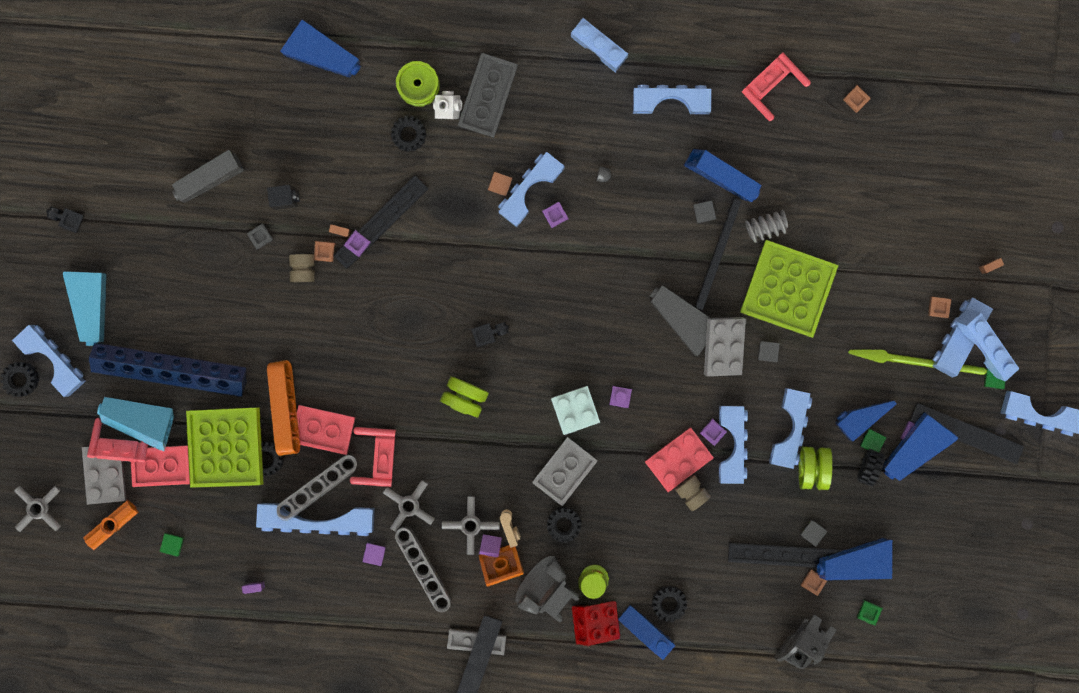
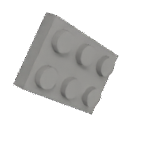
M707 318L705 376L742 375L745 318Z
M567 437L532 483L563 506L598 460Z
M82 447L87 505L126 501L123 461L97 459V457L89 458L87 457L89 447Z

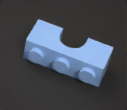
M584 18L571 32V38L585 49L588 48L601 59V62L614 72L619 69L628 57L627 52Z

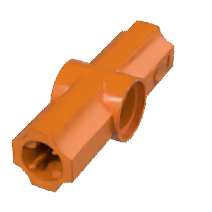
M129 500L123 503L83 537L85 543L93 550L98 548L139 513L135 505ZM109 520L113 521L115 524V528L113 530L109 529L107 526Z

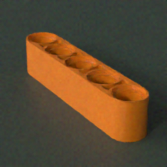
M288 360L269 363L267 366L275 450L279 456L296 454L300 451V438L292 365Z

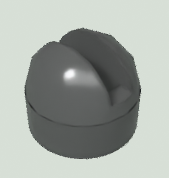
M600 166L596 181H609L611 178L610 170Z

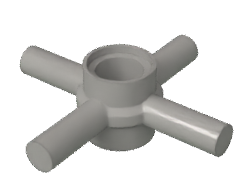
M421 480L411 496L402 497L388 487L385 489L383 494L399 504L400 513L391 525V530L396 532L405 518L413 515L418 516L430 525L435 518L421 510L418 502L419 497L428 485L425 481ZM406 501H411L414 504L412 511H407L404 508Z
M55 485L42 499H33L21 486L17 487L15 492L28 505L26 508L27 515L15 528L21 532L33 518H42L51 528L57 531L61 525L48 514V503L61 491L60 488ZM35 504H39L41 506L40 513H37L34 510Z
M469 496L467 497V516L461 522L442 521V529H461L467 535V555H474L475 535L480 530H500V522H480L479 518L475 516V497ZM474 521L476 529L468 530L465 525L466 522Z

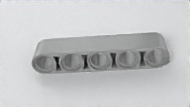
M350 455L342 457L277 506L278 518L283 521L292 519L353 474L357 467L356 459ZM351 461L353 468L346 470L343 468V463ZM330 472H335L338 475V479L336 481H329L327 475ZM313 484H320L323 488L322 491L319 493L313 492L311 489ZM304 495L307 501L304 504H298L296 497ZM282 507H289L291 513L288 516L281 515L280 509Z
M408 526L400 527L395 534V539L436 611H447L451 605L449 593L413 530ZM401 531H407L409 533V539L402 540L399 536V533ZM410 548H417L419 555L412 557L409 554ZM425 564L428 567V572L425 574L420 573L418 566ZM435 581L438 584V588L436 590L429 589L428 582ZM445 598L448 604L441 607L438 605L437 600Z

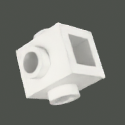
M442 91V95H435L433 101L435 118L459 119L460 111L462 110L460 95H454V91Z

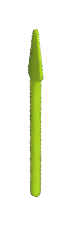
M885 350L848 351L849 354L878 363L890 361L932 367L935 362L929 359L888 354ZM963 365L960 372L985 375L987 369Z

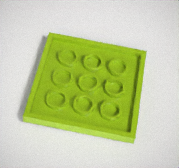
M765 240L740 313L813 338L839 265Z
M259 407L186 411L190 487L264 485Z

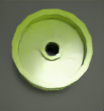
M412 61L405 64L399 70L396 77V87L401 98L412 106L424 107L431 104L435 99V95L439 93L440 82L435 70L429 64L422 61ZM417 81H421L420 86L417 87L414 85V83H417Z
M451 376L447 386L457 393L444 392L440 401L460 413L478 418L482 408L472 401L485 402L489 392Z
M802 447L799 459L800 488L812 489L815 483L817 489L829 490L832 479L831 448H819L817 453H815L813 447Z

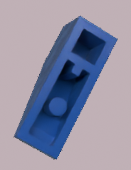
M890 400L848 412L844 411L837 417L838 421L835 424L850 441H854L897 403Z
M631 605L618 618L626 628L662 660L676 646L674 641Z

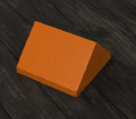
M510 545L500 548L498 557L478 555L487 587L524 574L516 546L510 548Z

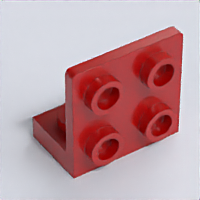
M616 601L590 606H572L576 644L590 646L620 639Z

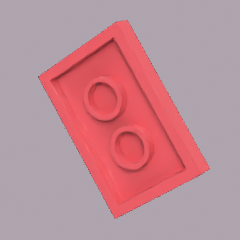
M298 405L297 419L300 445L347 455L356 417Z
M690 427L648 458L645 463L666 491L669 492L714 457Z
M188 445L167 446L165 451L148 447L145 462H131L132 487L190 484Z

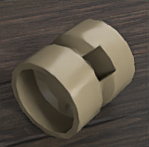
M313 254L289 255V266L293 268L290 271V282H315V271L312 270V267L315 265Z
M695 475L685 480L675 489L681 498H686L685 504L691 511L699 508L711 497L705 488H700L701 483Z

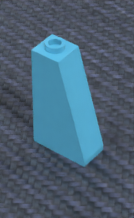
M63 272L80 342H86V346H93L94 343L104 342L106 274Z
M104 397L103 403L99 404L97 414L100 415L101 423L156 449L165 451L174 420L173 409Z

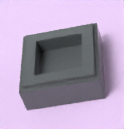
M712 201L693 205L697 224L716 220Z
M263 223L247 233L256 250L274 240Z
M760 341L758 360L778 362L780 343Z
M810 520L800 535L814 546H817L827 531L813 520Z

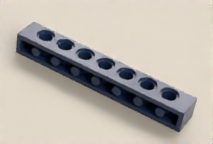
M94 343L89 356L90 369L94 373L241 397L247 383L245 367Z

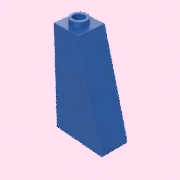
M301 20L280 50L286 57L349 78L352 74L355 76L361 67L359 65L361 62L358 58L303 20Z
M693 149L684 164L685 167L745 201L753 202L760 194L759 189L762 185L706 150Z
M924 412L884 462V474L892 480L896 478L900 481L954 443L958 437Z
M881 538L819 558V564L817 565L819 578L824 580L892 579V540Z

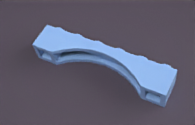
M279 503L257 504L256 527L262 528L261 531H273V528H280L281 532H292V529H300V533H311V530H319V534H330V531H338L339 535H349L350 532H357L359 536H369V533L374 531L375 508L355 507L350 512L330 520L316 521L294 516L288 521H283L277 516V506ZM284 507L280 509V514L283 516H288L291 513Z

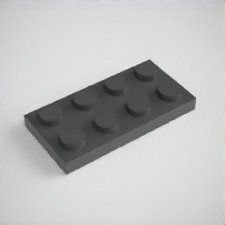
M481 53L458 127L495 138L518 64Z

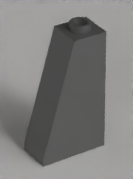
M227 150L173 183L174 190H172V193L177 201L180 200L186 203L242 173L245 169L237 154Z
M664 286L656 287L650 295L652 297L650 302L695 356H698L706 345L707 318L709 317Z

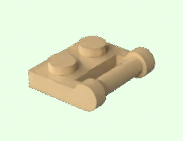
M505 509L501 513L500 521L510 548L518 545L520 533L517 526L513 527L512 512Z

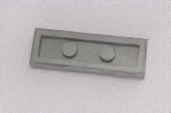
M449 629L447 649L472 651L478 632ZM498 634L491 654L504 655L506 635Z

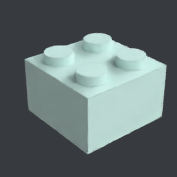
M588 386L551 398L563 435L600 423Z

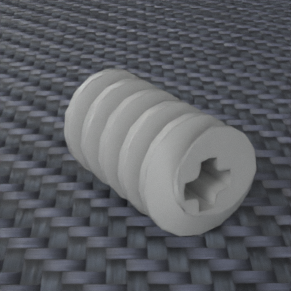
M783 210L780 211V215L778 212H773V218L770 214H766L765 219L759 216L758 222L755 218H752L751 225L747 220L745 221L748 234L754 243L757 242V236L763 241L764 234H767L770 239L772 232L779 236V230L786 234V229L788 228L787 218Z

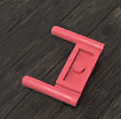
M784 53L779 55L742 91L768 121H772L774 115L760 100L791 72L805 87L811 84V81Z
M100 418L95 419L87 457L145 462L148 444L142 441L138 443V441L99 439L102 423Z
M355 427L353 430L355 435L376 436L373 478L351 477L350 483L392 487L396 430Z

